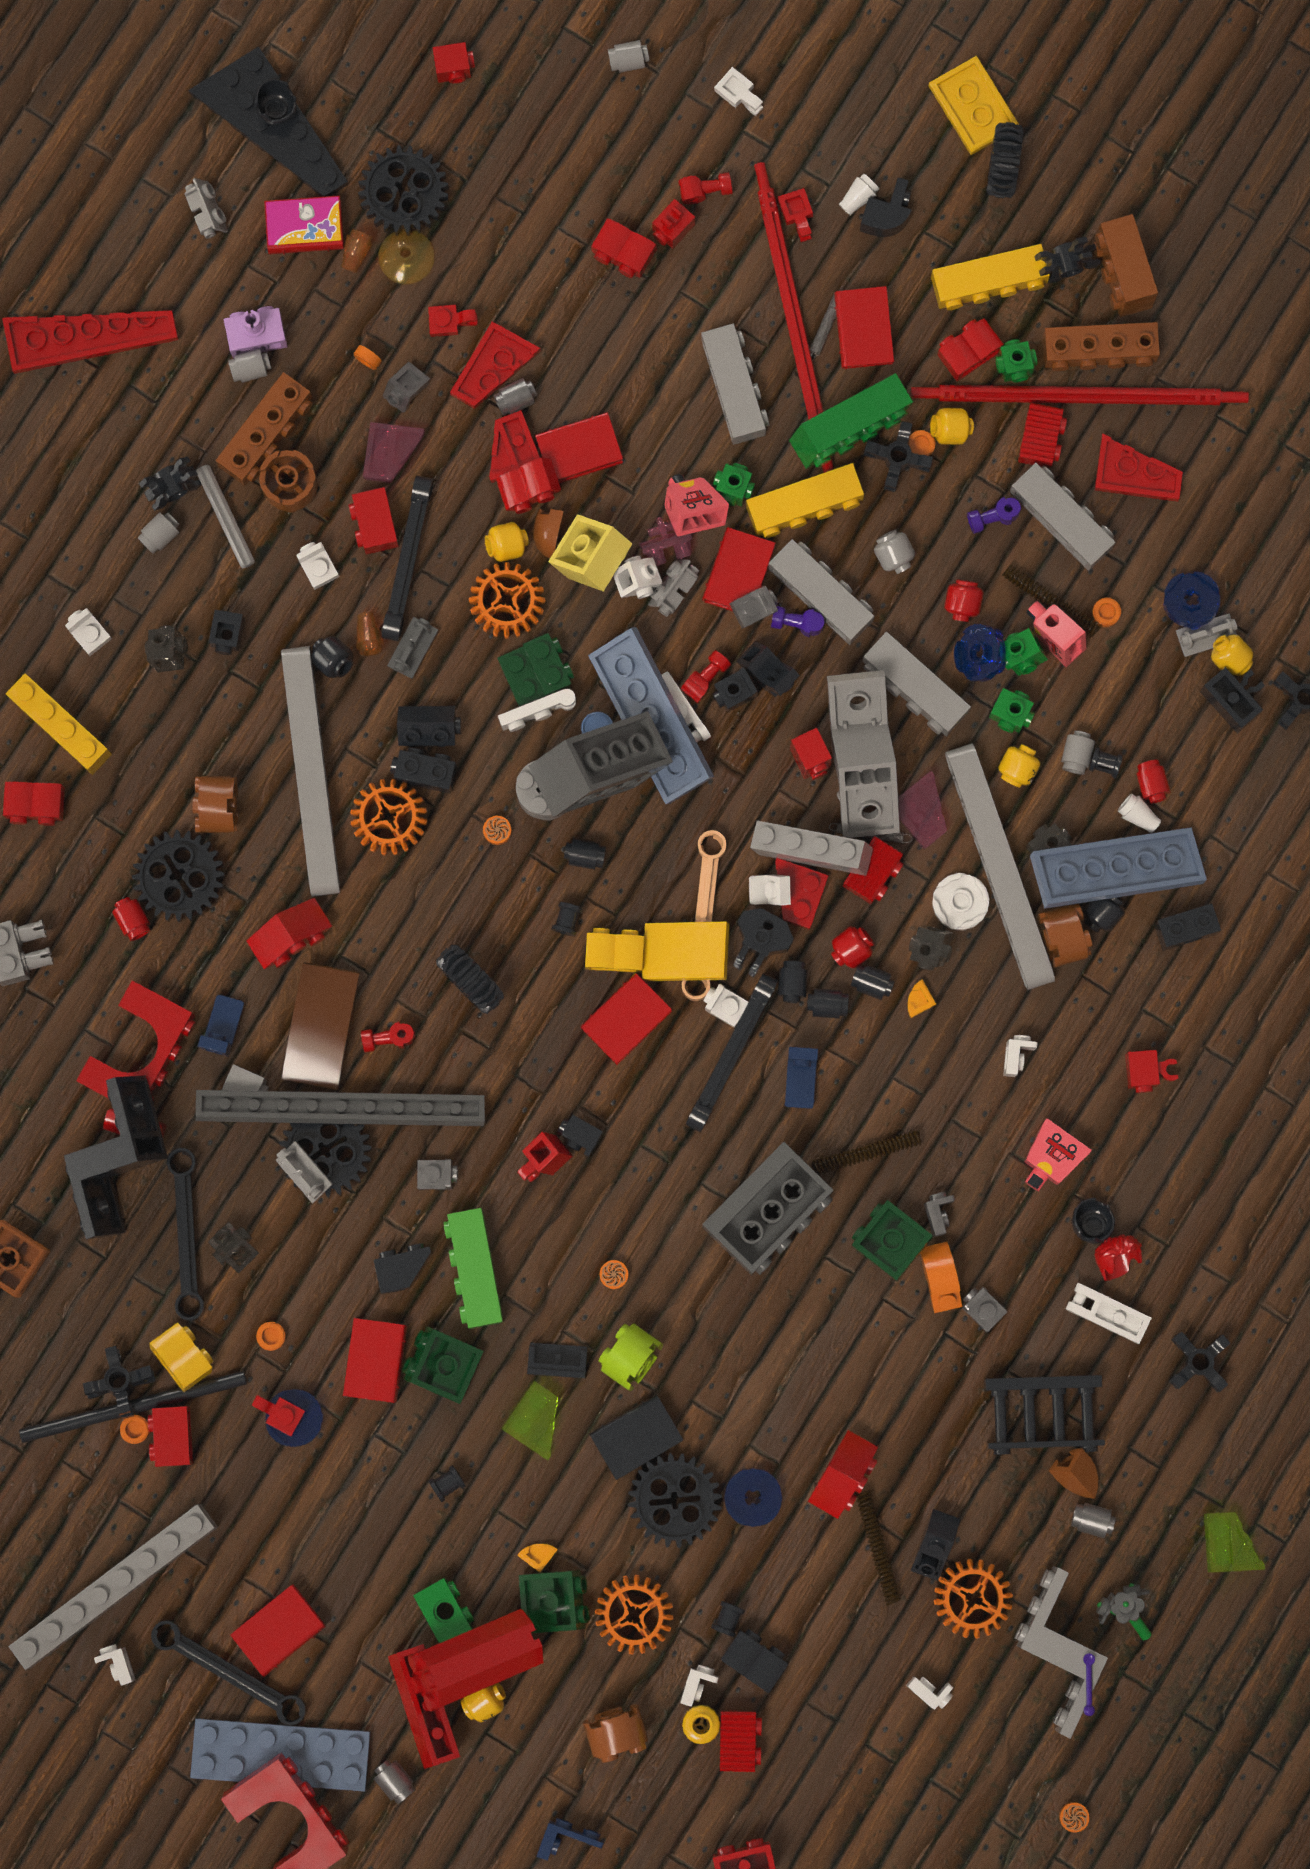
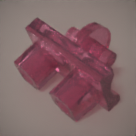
M659 517L655 519L657 527L647 531L649 537L656 535L661 537L639 543L641 552L644 555L646 554L647 558L653 557L656 566L666 563L663 549L673 546L677 559L690 556L691 545L689 540H692V536L687 534L677 537L675 532L667 534V532L674 530L671 522L664 524L662 518Z

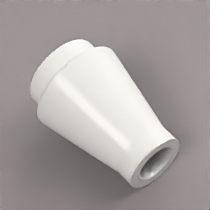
M865 174L860 178L856 177L839 205L851 216L856 210L867 203L868 198H875L877 196L875 193L879 190V187Z
M1130 794L1118 809V812L1122 814L1121 818L1147 830L1149 833H1153L1161 823V820L1140 796L1136 797Z

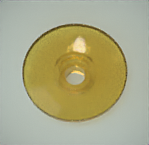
M403 229L398 236L393 232L383 241L379 249V264L383 273L390 280L399 284H413L424 279L431 271L434 263V250L430 241L423 234L411 230L410 236H407L405 229ZM403 250H409L411 252V255L407 258H403L401 256V252Z

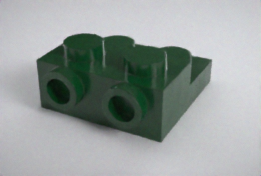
M549 633L523 644V647L497 658L518 707L563 689L572 688L570 682L574 678L572 670L568 663L562 664L559 654L563 653L557 637L551 639Z
M887 1200L884 1205L879 1203L870 1214L872 1220L866 1227L860 1226L852 1236L854 1240L852 1247L898 1282L931 1241L933 1235Z
M427 1326L425 1331L421 1330L415 1338L414 1346L417 1347L414 1357H408L404 1363L402 1370L406 1374L404 1380L461 1404L484 1351Z
M581 1570L519 1575L521 1609L530 1618L536 1629L531 1633L586 1629L585 1623L589 1622L590 1611L588 1606L584 1605L583 1594L587 1592L588 1584L586 1577L581 1576Z

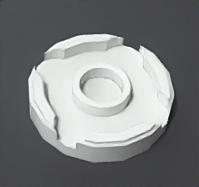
M957 873L947 876L938 884L933 893L932 906L935 916L943 925L950 929L963 931L974 928L983 920L988 911L989 896L986 887L979 879L974 876Z

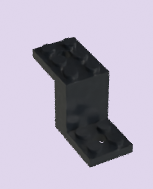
M146 1075L114 1077L106 1080L108 1087L107 1095L113 1106L115 1125L119 1130L120 1137L64 1155L66 1172L70 1177L73 1189V1199L81 1219L80 1226L86 1239L117 1236L126 1233L112 1177L168 1158Z

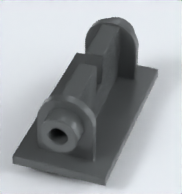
M413 617L387 666L413 679L439 629L431 626L430 622L423 618L419 620Z

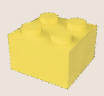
M577 514L548 562L568 579L604 592L622 560L626 557L632 543L613 526Z

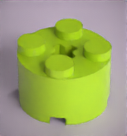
M625 1323L615 1336L618 1341L612 1349L607 1347L598 1361L602 1363L601 1371L628 1391H632L634 1387L631 1383L635 1381L639 1384L657 1359V1356L653 1354L656 1347L662 1350L663 1343L636 1324L628 1326Z

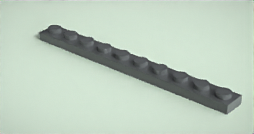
M196 1090L195 1121L484 1126L485 1102L484 1095Z

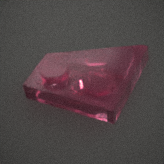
M370 422L363 479L392 483L424 437V429Z
M930 771L898 797L899 820L924 850L947 832L934 773Z

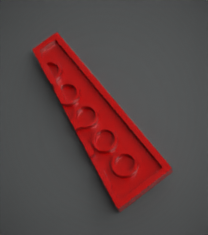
M172 310L132 312L130 314L110 313L109 315L82 314V316L54 315V317L38 318V316L2 318L14 374L179 340Z

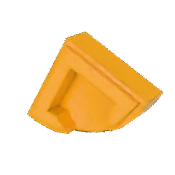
M923 979L912 988L909 994L907 1009L910 1018L936 1005Z
M538 1543L524 1548L517 1556L541 1573L558 1549L548 1544Z

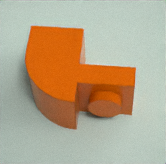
M948 1242L926 1246L920 1255L934 1313L962 1307L960 1285Z

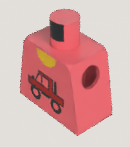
M676 474L670 478L664 505L677 537L726 524L729 503L704 478L700 477L686 481L681 474Z
M1037 601L1027 610L1026 614L1034 620L1035 635L1065 667L1069 666L1087 649L1085 631L1055 604L1046 609Z
M1046 1119L1042 1123L1024 1161L1033 1168L1025 1183L1038 1192L1047 1179L1058 1185L1092 1150L1052 1121Z

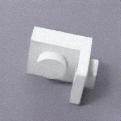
M315 542L309 543L300 549L301 553L296 555L314 590L339 577L322 542L315 544Z
M87 608L83 611L77 610L68 618L69 622L65 625L89 656L93 655L112 639Z
M776 874L750 876V904L791 905L790 876Z
M719 984L717 989L711 987L703 1000L707 1003L705 1011L734 1028L748 1004V1001L729 991L722 984Z
M1014 1035V1040L1009 1039L1006 1042L1003 1076L1015 1077L1018 1075V1070L1023 1071L1024 1054L1020 1053V1049L1035 1050L1037 1049L1038 1042H1032L1030 1036Z
M116 1644L99 1650L101 1655L94 1658L95 1663L112 1658L113 1664H110V1669L115 1681L119 1680L121 1686L136 1681L125 1647L117 1649Z
M698 1665L697 1669H690L681 1704L692 1707L693 1701H700L704 1688L703 1684H699L700 1678L714 1683L718 1682L719 1676L713 1675L714 1669Z
M913 1677L906 1685L934 1710L938 1706L942 1709L953 1697L950 1693L953 1687L949 1683H946L937 1695L933 1693L936 1688L924 1677L920 1680Z

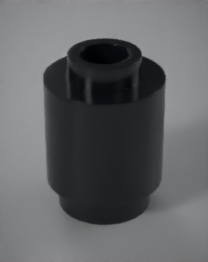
M573 837L572 843H566L564 859H569L568 865L592 870H595V867L603 868L606 846L600 845V842Z
M783 961V968H780L778 984V996L783 997V1002L800 1003V998H806L808 970L805 969L806 963Z
M866 964V966L858 965L850 986L857 988L856 991L882 1001L883 996H890L895 981L890 979L891 973Z
M814 988L813 994H808L807 1011H812V1017L840 1019V1016H847L849 994L842 993V990Z

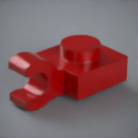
M802 188L778 196V203L786 225L795 223L801 243L811 240L812 232L807 219L813 217V211L805 189Z
M456 305L428 307L431 337L459 335L458 327L478 325L477 314L474 309L457 313Z
M257 1395L252 1403L253 1407L270 1415L266 1421L267 1424L291 1437L305 1413V1410L281 1397L274 1404Z

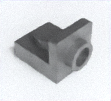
M408 362L388 380L383 397L390 405L404 413L408 409L411 400L428 386L430 378Z
M766 586L758 588L729 603L742 629L778 611L776 596Z
M451 1159L417 1160L418 1190H452V1183H458V1166H453Z
M941 1192L929 1196L930 1201L924 1204L933 1237L946 1234L945 1228L949 1227L946 1211H940L939 1206L955 1201L954 1195L947 1197L946 1192Z
M974 1287L963 1299L967 1304L962 1309L987 1333L1007 1311L987 1292L988 1290L985 1287H982L979 1291Z

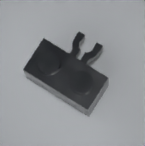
M1225 667L1207 682L1200 692L1238 734L1263 711L1251 694L1258 693L1265 685L1261 681L1256 687H1250L1245 690L1244 687L1248 684V679L1254 675V672L1249 670L1242 678L1241 683H1239Z

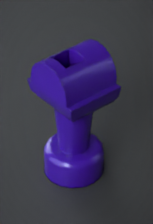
M1003 497L998 501L997 506L981 514L978 510L968 512L967 519L973 534L983 531L985 524L997 521L1005 525H1011L1018 518L1021 506L1015 498L1005 499Z
M776 606L778 611L773 613L771 628L781 629L783 624L799 628L806 637L819 635L824 628L823 616L818 612H814V609L807 610L803 615L785 613L784 607Z

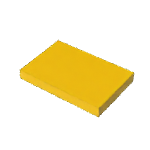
M977 56L929 82L930 90L970 155L993 143L995 127L998 123L1011 122L1019 125Z
M645 923L642 979L644 981L727 980L729 923Z

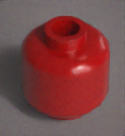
M956 579V583L950 584L947 588L944 608L947 612L953 614L952 619L969 622L970 617H976L980 614L984 592L978 587L977 582Z
M849 926L832 940L834 951L831 955L839 966L842 967L845 964L849 968L854 969L872 956L874 942L862 927L857 929L854 926Z

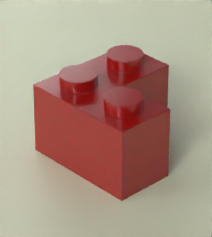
M312 898L277 913L246 942L263 969L273 965L280 968L291 960V954L294 955L307 946L306 944L309 943L312 947L326 938L324 933L332 925L316 899Z
M848 1430L816 1484L808 1502L837 1519L844 1509L850 1511L857 1498L854 1492L856 1491L860 1494L868 1480L864 1474L870 1475L878 1461L873 1458L878 1447Z

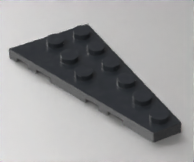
M259 46L188 90L190 95L204 103L213 113L227 121L231 127L263 152L272 156L281 166L286 167L321 197L332 196L348 186V181L297 104L294 116L287 123L278 126L265 123L256 113L254 97L257 88L263 81L273 78L280 80Z

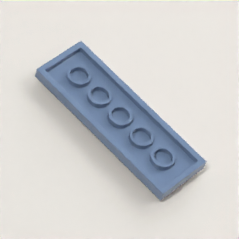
M637 627L628 629L588 655L621 720L646 711L649 712L673 761L652 776L665 804L674 802L714 777Z
M1192 827L1033 851L1030 855L1044 909L1204 884L1207 880Z
M196 1718L190 1778L239 1782L282 1752L285 1758L290 1757L298 1768L297 1775L302 1782L307 1781L311 1787L366 1791L371 1731Z

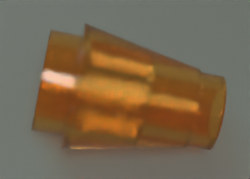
M352 229L350 235H346L341 268L357 273L358 268L373 245L371 244L373 237Z
M363 612L358 614L356 648L360 651V655L374 656L381 653L384 642L374 618V613Z

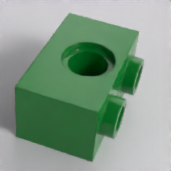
M443 1578L413 1595L439 1643L473 1629L471 1623L475 1620L467 1606L461 1607L457 1599L461 1594L453 1580L448 1582L446 1578ZM443 1602L450 1603L454 1608V1614L449 1619H444L438 1614V1607Z

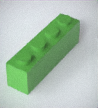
M477 1208L447 1214L448 1221L443 1222L446 1239L452 1238L454 1248L449 1250L451 1266H457L459 1278H454L456 1294L463 1297L464 1306L459 1307L462 1324L467 1323L468 1328L473 1329L504 1323L483 1209Z

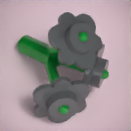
M1130 1583L1123 1586V1592H1118L1116 1595L1110 1593L1108 1598L1102 1597L1097 1604L1096 1613L1099 1614V1623L1103 1624L1109 1613L1116 1616L1117 1621L1121 1624L1130 1622L1141 1639L1148 1640L1152 1633L1140 1617L1139 1613L1144 1610L1145 1603L1138 1597L1150 1594V1591L1144 1588L1141 1589L1139 1584Z

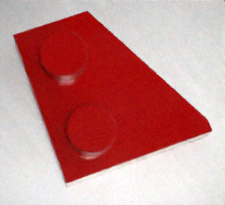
M521 410L495 420L491 470L489 474L491 483L496 482V478L540 458Z
M776 858L777 875L790 876L791 905H781L782 918L787 923L810 930L829 875Z

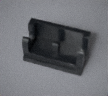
M530 1343L527 1374L586 1379L588 1347Z

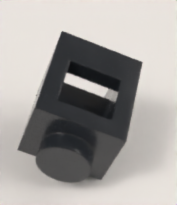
M220 610L214 611L208 643L211 647H215L216 653L231 655L232 651L239 652L243 627L245 625L243 614ZM226 631H230L233 634L229 640L223 639V634Z
M744 667L714 684L715 692L712 693L718 707L722 708L724 706L727 713L751 701L758 695V691ZM735 685L739 691L737 694H730L728 688Z
M572 1115L570 1120L564 1118L557 1134L565 1138L564 1144L579 1152L581 1148L585 1149L584 1156L590 1158L603 1135V1131Z

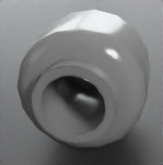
M893 530L876 539L878 544L874 547V553L885 571L895 570L896 574L911 567L909 561L915 557V550L905 533H897L896 530Z

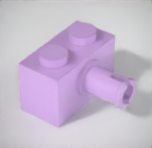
M272 306L259 308L257 312L251 310L250 314L248 311L232 313L230 318L224 319L229 349L233 358L235 355L260 349L262 353L288 347L279 308L274 309Z

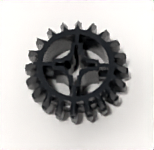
M1006 122L998 123L995 127L986 191L988 195L1004 199L1012 198L1015 194L1024 134L1022 125Z
M452 944L436 959L437 966L445 976L482 1013L488 1014L504 999L502 990L458 945Z

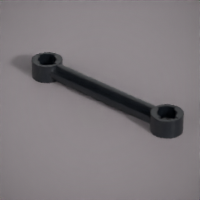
M416 475L414 480L411 506L390 603L383 623L382 639L399 642L401 638L404 613L427 507L431 500L433 478Z
M765 973L762 974L709 1080L685 1124L686 1126L700 1133L703 1130L779 980Z
M177 1148L167 1158V1167L174 1174L181 1286V1295L176 1299L175 1310L182 1319L195 1321L202 1317L206 1308L203 1297L198 1294L191 1177L197 1168V1158L190 1150ZM182 1152V1155H187L191 1159L192 1165L188 1171L180 1172L176 1169L175 1164H172V1159L177 1153ZM189 1295L191 1298L198 1300L200 1304V1310L194 1316L186 1314L183 1307H180L182 1299Z
M165 1620L159 1622L153 1628L151 1638L153 1644L158 1649H173L274 1709L278 1719L286 1725H295L304 1719L307 1713V1706L300 1696H285L183 1635L181 1627L174 1621ZM166 1624L172 1625L171 1629L175 1635L174 1641L176 1642L170 1646L161 1645L157 1638L159 1628ZM288 1699H296L295 1703L299 1706L298 1715L300 1717L296 1720H288L282 1713V1704Z

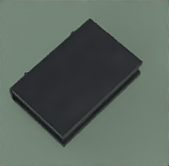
M657 1394L645 1401L642 1400V1403L589 1433L616 1480L683 1441L682 1436Z

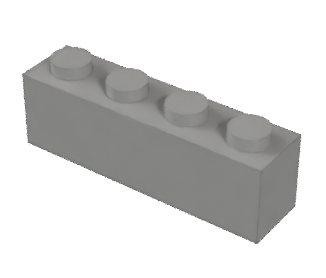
M734 323L702 332L701 341L733 445L765 436V427L769 426V421L765 409L760 410L757 400L761 399L757 383L752 384L749 374L753 373L750 358H744L741 348L745 347L742 332H736Z
M1035 463L1012 485L1010 493L1090 571L1113 549L1115 545L1114 535L1104 525L1100 527L1093 520L1094 515L1084 505L1080 507L1073 500L1075 497L1067 487H1060L1053 480L1055 477L1047 467H1040Z
M792 539L769 562L768 569L810 609L820 613L824 618V622L847 644L851 645L873 622L872 607L863 599L858 601L851 595L853 590L843 580L839 582L831 576L832 570L822 561L817 563L810 556L812 552L804 543L799 542L797 544Z
M885 632L864 655L862 661L866 664L864 669L867 672L884 670L886 689L895 697H898V695L903 697L907 701V708L917 716L921 713L928 720L927 725L936 734L939 735L942 732L947 737L969 713L971 706L889 633Z
M762 821L756 822L750 847L761 856L864 876L867 875L873 850L865 841Z

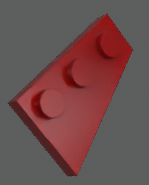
M492 321L450 391V395L475 409L541 352V348Z
M1102 433L1095 491L1179 501L1182 471L1153 457L1149 458L1135 451L1134 448L1126 444L1124 446Z

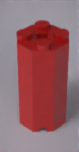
M519 1609L409 1655L408 1661L414 1675L410 1678L413 1690L416 1694L421 1693L427 1709L431 1712L544 1663L540 1639L534 1640L531 1632L536 1630L533 1622L522 1609Z

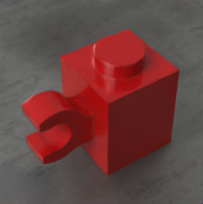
M674 199L652 222L653 237L661 245L665 246L668 244L673 249L695 226V216Z
M1157 1050L1135 1051L1125 1054L1128 1089L1135 1088L1136 1093L1153 1092V1087H1157L1160 1084L1159 1075L1164 1080L1170 1082L1178 1079V1075H1169L1166 1071L1167 1066L1176 1065L1177 1060L1168 1059L1158 1062Z
M541 1132L522 1150L529 1161L518 1170V1174L524 1181L528 1179L530 1182L534 1181L540 1173L554 1175L573 1156L556 1135Z

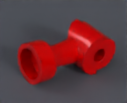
M729 172L720 173L717 180L701 181L698 177L690 175L678 181L683 204L700 203L706 199V194L720 191L723 196L732 194Z
M716 650L708 657L710 664L701 673L694 671L681 687V690L698 704L706 697L708 686L718 671L725 672L731 666L729 660Z
M400 1022L393 1024L390 1030L373 1034L371 1029L361 1030L364 1053L375 1051V1045L394 1044L399 1048H405V1046L414 1042L415 1032L410 1025L401 1024Z

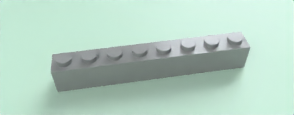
M197 1504L8 1647L25 1670L31 1669L217 1529L218 1526L202 1504Z

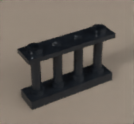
M1102 1375L984 1379V1391H991V1396H994L996 1443H986V1449H993V1455L1011 1454V1448L1080 1446L1085 1452H1098V1446L1105 1445V1440L1094 1439L1092 1393H1095L1096 1387H1102ZM1066 1388H1078V1394H1081L1083 1440H1065L1064 1394H1066ZM1037 1389H1049V1395H1052L1054 1441H1036L1035 1395H1037ZM1008 1390H1020V1396H1023L1025 1442H1007L1006 1396H1008Z

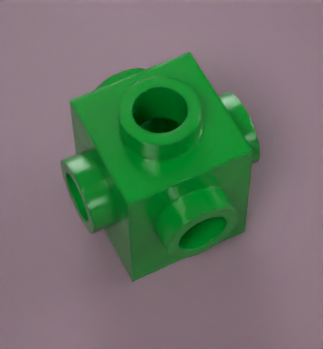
M1018 339L1004 343V346L1000 347L998 356L995 357L997 371L1002 373L1004 382L1012 381L1017 383L1029 379V377H1032L1034 366L1037 365L1035 349H1030L1028 341L1020 342ZM1021 357L1022 360L1015 361L1013 358Z
M733 463L732 466L725 464L723 471L718 470L712 486L717 487L716 491L729 503V506L738 505L742 507L745 498H751L755 483L752 482V473L748 472L749 469L737 463ZM729 479L737 481L739 484L733 486L729 483Z
M1030 628L1009 635L1003 643L999 644L1004 653L1000 655L1007 670L1012 669L1018 676L1035 671L1038 665L1048 660L1037 636Z
M1003 688L989 718L998 722L997 726L1000 729L1009 733H1013V731L1019 733L1022 726L1029 727L1035 715V712L1031 711L1034 703L1029 701L1030 697L1021 691L1015 690L1013 693ZM1010 710H1015L1017 714L1012 713Z

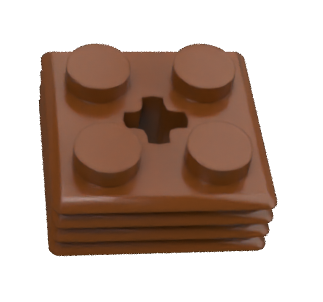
M0 1220V1288L10 1295L20 1298L49 1255L50 1250L4 1220ZM15 1252L14 1258L16 1263L6 1266L7 1260L4 1258V1255Z

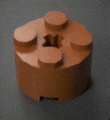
M275 451L266 457L260 467L259 481L262 492L269 503L277 509L286 512H296L310 504L315 497L318 489L316 472L307 456L299 451ZM286 477L288 479L293 478L294 481L291 484L287 483L285 485L283 479Z
M196 776L195 792L199 793L198 797H193V814H199V816L195 817V832L230 833L237 831L239 810H237V797H239L237 777Z
M1079 904L1065 905L1038 913L1039 924L1044 923L1045 926L1042 939L1049 960H1053L1054 968L1087 959L1091 955L1090 947L1092 946V940L1089 931H1083L1081 921L1084 918Z
M632 1704L630 1706L631 1710L623 1712L622 1707H616L594 1715L595 1721L592 1723L589 1720L583 1721L593 1757L601 1759L602 1763L618 1759V1753L629 1750L630 1754L647 1749L645 1742L649 1738L639 1705Z

